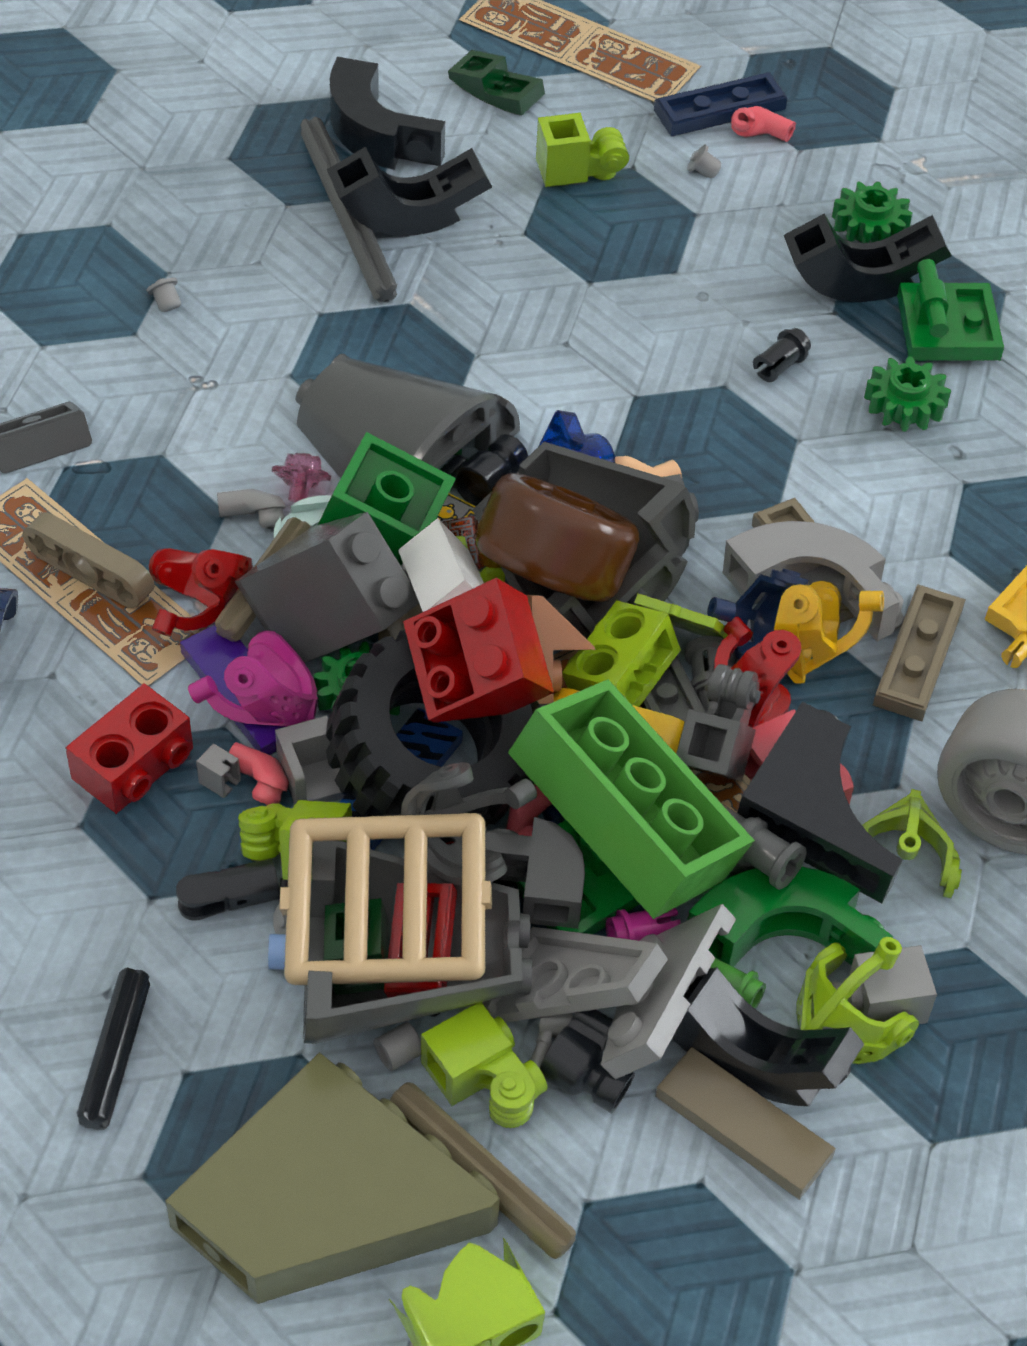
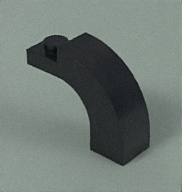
M337 57L330 73V113L333 130L340 142L353 154L366 147L378 166L395 170L399 159L441 166L445 156V121L397 113L383 107L377 102L379 98L378 63Z
M366 147L327 169L339 199L359 223L374 231L396 236L420 235L448 227L460 221L455 208L492 188L472 148L436 169L415 177L405 178L387 174L379 168Z
M825 214L783 235L795 267L806 283L824 296L846 302H869L896 297L900 283H914L912 276L918 274L917 265L920 261L931 259L935 264H938L952 256L933 215L886 239L871 243H855L843 239L835 232Z
M710 968L707 974L697 976L687 988L684 997L690 1003V1006L673 1036V1039L686 1052L693 1047L765 1099L794 1106H810L820 1089H836L849 1076L852 1068L851 1064L864 1046L863 1041L851 1027L801 1030L785 1026L766 1017L741 997L718 968Z

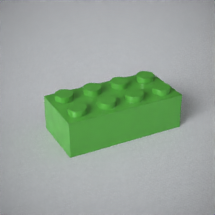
M609 679L536 709L508 752L529 779L534 782L564 819L570 823L600 860L605 863L653 919L724 881L755 841Z

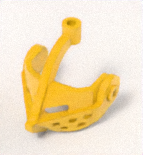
M822 580L813 582L809 586L798 584L786 589L781 596L774 631H789L797 636L801 642L802 650L799 660L787 673L794 683H805L808 673L856 645L867 633L872 622L873 611H883V591H860V610L857 620L852 629L838 640L842 598L836 585Z

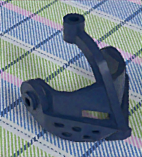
M782 568V571L772 569L770 576L761 574L736 603L713 597L709 602L707 614L725 622H731L733 618L740 617L746 625L748 620H750V627L753 632L751 642L748 641L746 644L735 649V656L740 659L747 650L763 641V638L768 633L774 631L781 596L785 590L793 585H808L810 580L801 578V573L785 568ZM764 592L765 595L761 598V600L757 603V605L752 609V607H753V605H754L756 599L759 597V595H760L761 593Z

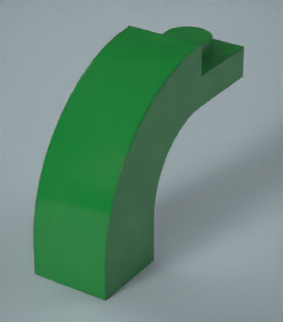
M801 867L795 878L785 888L780 890L770 885L769 877L756 868L736 874L722 881L706 893L689 910L687 919L698 916L720 904H723L736 918L730 932L723 936L716 935L709 951L715 958L733 967L755 945L777 936H800L820 943L824 947L838 942L845 948L847 953L844 961L851 966L855 954L875 952L882 938H893V935L885 931L882 924L875 918L863 915L855 910L860 893L859 888L835 875L807 867Z

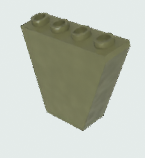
M319 1052L165 1202L170 1228L259 1304L489 1234L498 1225L500 1198L497 1196L496 1189L486 1177L477 1171L468 1173L454 1162L449 1150L439 1139L430 1134L422 1136L407 1123L403 1112L393 1102L386 1098L378 1100L364 1089L360 1078L350 1067L343 1063L335 1065Z

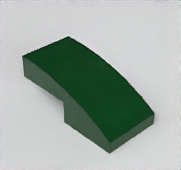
M470 50L448 70L449 79L471 95L496 108L521 116L545 94L543 79L508 72L506 57Z

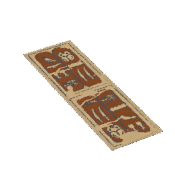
M28 478L0 495V562L141 685L145 683L149 686L185 660V657L181 654L180 642L207 628L190 631L174 629L171 637L159 634L151 629L159 609L172 612L178 617L192 616L157 586L137 607L128 608L41 560L26 545L23 539V530L43 512L51 513L98 540H102Z

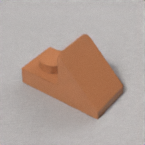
M527 595L554 692H560L562 687V665L560 660H553V650H595V647L543 596ZM551 694L538 700L539 704L554 702V695Z

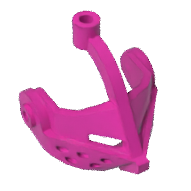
M266 630L256 634L248 645L247 656L235 658L228 664L224 672L226 686L235 694L241 706L226 699L218 691L215 681L209 675L188 685L189 694L195 703L199 704L207 700L215 711L236 722L291 726L315 719L318 701L315 681L297 652L280 634L274 631Z

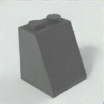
M368 512L310 527L235 581L264 629L280 634L297 652L304 663L385 630L419 604L410 580Z

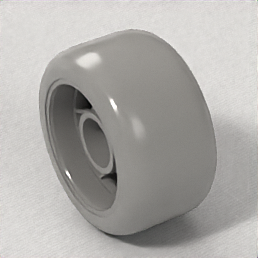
M1005 689L981 697L963 713L940 754L937 766V779L941 795L948 808L969 831L996 847L1027 855V690Z

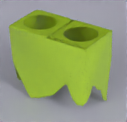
M504 1238V1261L479 1245L469 1242L464 1246L445 1269L436 1300L419 1288L411 1285L402 1289L401 1299L407 1317L389 1299L413 1346H522L542 1334L545 1310Z

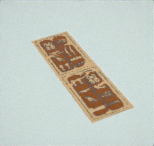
M479 0L459 19L476 28L653 102L657 98L676 94L701 67L698 64L542 0Z

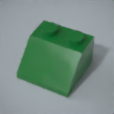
M366 432L335 488L318 525L368 512L401 566L403 561L398 550L436 520L456 478Z

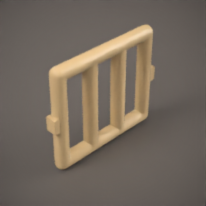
M477 813L295 820L290 827L288 887H280V911L282 915H286L284 966L286 981L292 985H307L308 971L332 972V984L469 981L480 979L485 972V909H492L491 881H485L484 818ZM462 837L461 957L426 958L428 838ZM404 839L403 949L401 959H367L370 840ZM347 840L343 960L308 961L313 841Z

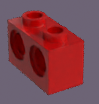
M143 683L65 747L71 779L117 814L131 801L140 800L149 791L152 783L170 768L179 767L187 759L191 750H193L190 717Z

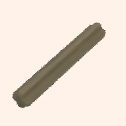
M407 1082L394 1092L390 1101L403 1112L407 1123L422 1136L430 1134L439 1139L449 1150L452 1160L468 1173L477 1171L486 1177L494 1186L497 1196L500 1198L499 1210L551 1258L558 1259L571 1248L575 1242V1229L414 1083Z

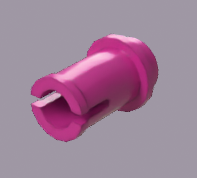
M675 907L653 919L646 910L630 914L625 909L618 910L616 916L607 918V937L640 941L649 934L658 935L681 924L680 919L671 921V917L677 916L678 911Z

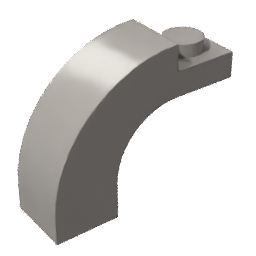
M786 521L758 526L726 540L722 573L741 595L747 591L761 574L770 576L772 569L782 571V568L801 573V578L810 580L808 586L813 582L822 580L836 585L841 593V602L857 618L860 610V591H883L884 609L882 612L873 611L872 622L868 632L876 641L894 633L900 601L894 589L888 583L881 581L886 559L875 548L857 536L820 523ZM764 592L759 595L754 605L757 604L765 595Z

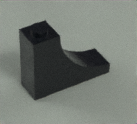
M802 701L743 793L737 813L745 819L749 817L761 818L768 823V830L789 844L798 842L806 847L805 863L851 883L859 888L861 893L882 904L894 883L903 859L879 844L864 829L852 812L845 797L840 775V758L851 726L839 721L832 713L818 710Z

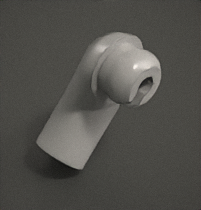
M256 489L217 493L220 517L258 513L259 524L262 528H274L278 519L281 517L282 522L285 517L283 509L286 508V505L280 496Z

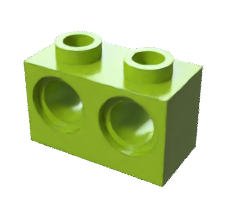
M616 600L587 638L595 647V650H578L568 661L565 669L562 671V675L567 688L578 691L609 679L631 705L640 707L681 651L669 614Z

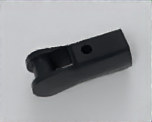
M272 858L222 869L221 871L192 874L183 877L176 887L178 910L184 918L193 921L201 920L226 910L231 911L280 899V887Z

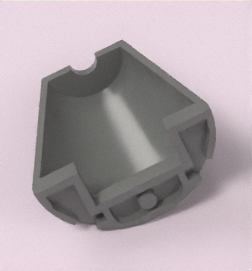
M345 354L336 356L331 364L315 380L307 379L304 381L296 394V402L300 404L297 426L340 479L366 432L435 468H439L474 437L475 448L481 451L487 450L489 445L500 435L508 434L515 436L520 431L519 415L516 408L502 396L352 359Z
M543 442L519 465V474L534 477L584 495L625 516L637 526L639 531L637 550L618 593L612 599L605 602L583 600L551 590L501 567L510 586L525 595L543 596L587 639L593 632L596 624L603 619L616 600L636 605L634 601L637 593L661 601H665L688 562L682 557L687 539L694 538L695 536L694 505L687 488L680 482ZM491 493L473 509L478 522L481 520Z
M313 841L308 961H323L325 905L345 903L346 842ZM370 849L369 900L382 898L390 923L391 938L397 883H404V858ZM427 868V883H450L436 876ZM491 882L492 909H485V972L478 980L447 981V987L388 998L384 993V989L336 995L332 986V972L308 971L307 985L304 986V1043L317 1044L517 993H530L532 985V959L522 958V948H528L530 914L520 913L519 890ZM454 884L457 890L450 957H461L462 885ZM434 897L428 958L433 957L439 897Z

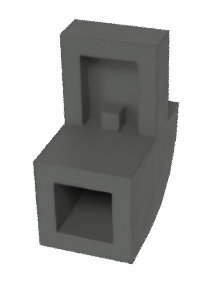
M534 817L532 836L518 835L516 832L508 829L485 831V849L501 853L507 866V872L497 880L526 882L523 913L530 914V924L578 929L585 871L583 853L573 836L556 823Z

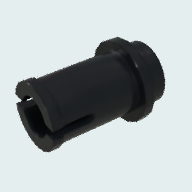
M798 328L781 331L778 334L777 341L762 354L754 358V369H758L764 363L767 364L757 375L766 382L775 381L793 363H801L807 359L811 342L808 336Z

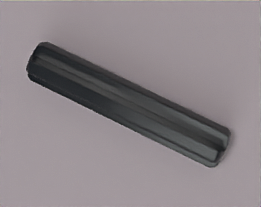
M124 968L118 974L77 1110L78 1122L85 1128L104 1130L110 1125L150 988L149 975L143 970Z

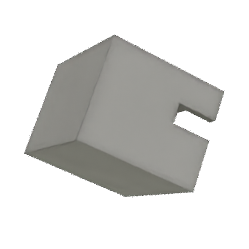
M214 743L196 761L199 783L223 798L233 790L232 787L225 784L227 781L235 786L241 781L239 759Z

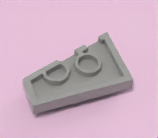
M723 904L658 935L649 934L640 940L658 943L668 960L639 1003L617 1006L612 1025L608 1030V1040L601 1060V1065L614 1079H618L662 1058L690 1006V1003L684 997L687 988L697 976L707 974L715 959L709 951L713 940L718 934L720 936L727 935L736 920Z
M532 927L528 948H522V958L532 959V985L530 993H517L485 1001L482 1004L493 1018L499 1016L505 1022L637 1004L651 987L652 982L668 958L658 943Z

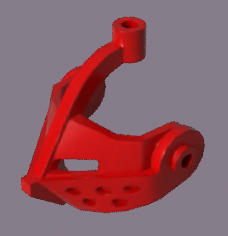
M164 548L155 552L149 562V573L153 580L159 585L166 586L184 596L198 600L208 608L192 617H178L172 612L159 609L151 629L159 634L171 637L174 629L182 631L198 630L214 623L238 590L235 581L253 569L252 558L215 549L193 553Z
M740 617L733 618L723 629L728 636L722 640L717 649L714 670L718 664L728 665V660L737 647L746 644L753 636L751 629ZM775 630L768 633L763 638V641L747 650L739 661L731 667L733 670L740 668L742 672L749 670L758 674L759 691L761 694L759 702L755 703L748 722V726L751 728L780 716L789 710L791 695L788 689L779 682L799 660L802 650L798 637L789 631Z

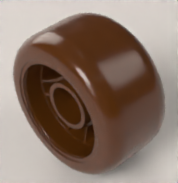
M509 473L502 476L494 486L477 527L475 541L478 550L484 556L520 577L572 597L588 601L605 602L612 599L618 593L637 550L639 531L637 526L625 516L584 495L534 477Z

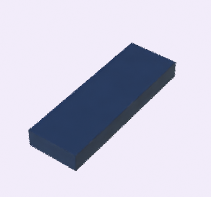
M767 72L655 99L654 112L672 137L731 123L733 113L743 107L760 106L772 112L785 110L788 97L771 73Z

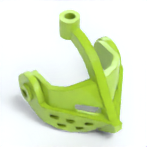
M911 789L910 794L862 824L872 837L891 830L905 831L900 836L896 846L898 856L904 860L914 859L921 847L920 836L934 847L941 859L942 870L939 886L944 887L943 897L952 898L954 889L959 887L962 869H959V854L954 848V843L925 803L920 790Z
M892 937L882 938L873 956L849 975L838 989L832 985L827 976L844 962L847 956L846 950L840 943L835 942L820 951L806 971L796 1001V1017L799 1029L817 1030L824 1027H851L864 1043L853 1064L881 1060L899 1047L907 1044L919 1026V1021L913 1015L903 1011L885 1022L866 1017L848 1001L851 995L879 969L889 970L893 968L902 951L899 941Z

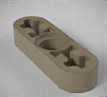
M41 513L23 530V539L26 545L38 558L128 608L137 607L154 590V580L141 563L51 513Z

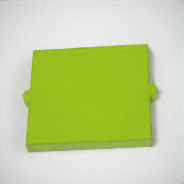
M637 593L634 601L637 606L668 613L673 627L701 636L712 635L722 638L728 636L723 630L725 626L717 618Z

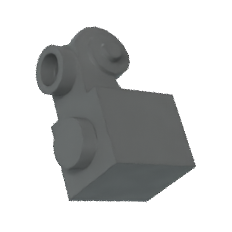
M718 664L705 683V691H708L707 697L711 701L706 713L688 709L676 754L689 769L742 782L756 732L755 729L748 726L752 708L760 699L761 692L759 691L758 674L749 670L742 672L740 668L733 670L728 665Z

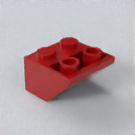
M494 578L403 621L427 717L431 722L508 714L554 693L528 597L498 578Z

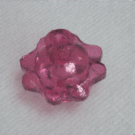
M289 453L286 456L284 465H275L271 470L276 476L282 478L285 484L290 486L288 501L298 502L308 498L309 489L318 486L319 482L331 481V475L321 470V459L319 456H312L308 453Z

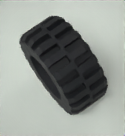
M405 630L399 632L396 640L390 636L384 637L373 644L369 653H363L346 678L327 722L325 736L330 741L326 750L328 764L332 769L340 768L334 781L343 795L353 794L356 800L352 807L362 817H366L369 813L373 816L401 815V807L406 794L432 772L442 768L429 764L413 755L397 737L390 720L389 711L393 708L411 703L424 704ZM538 700L508 714L459 720L472 736L477 750L478 761L470 765L474 779L469 784L457 788L461 798L492 789L509 788L523 779L529 780V777L508 752L538 707ZM435 794L430 796L425 811L431 810ZM508 803L495 804L467 813L481 815L485 820L486 828L488 824L495 825L506 814L510 806ZM439 837L446 844L454 842L451 837Z

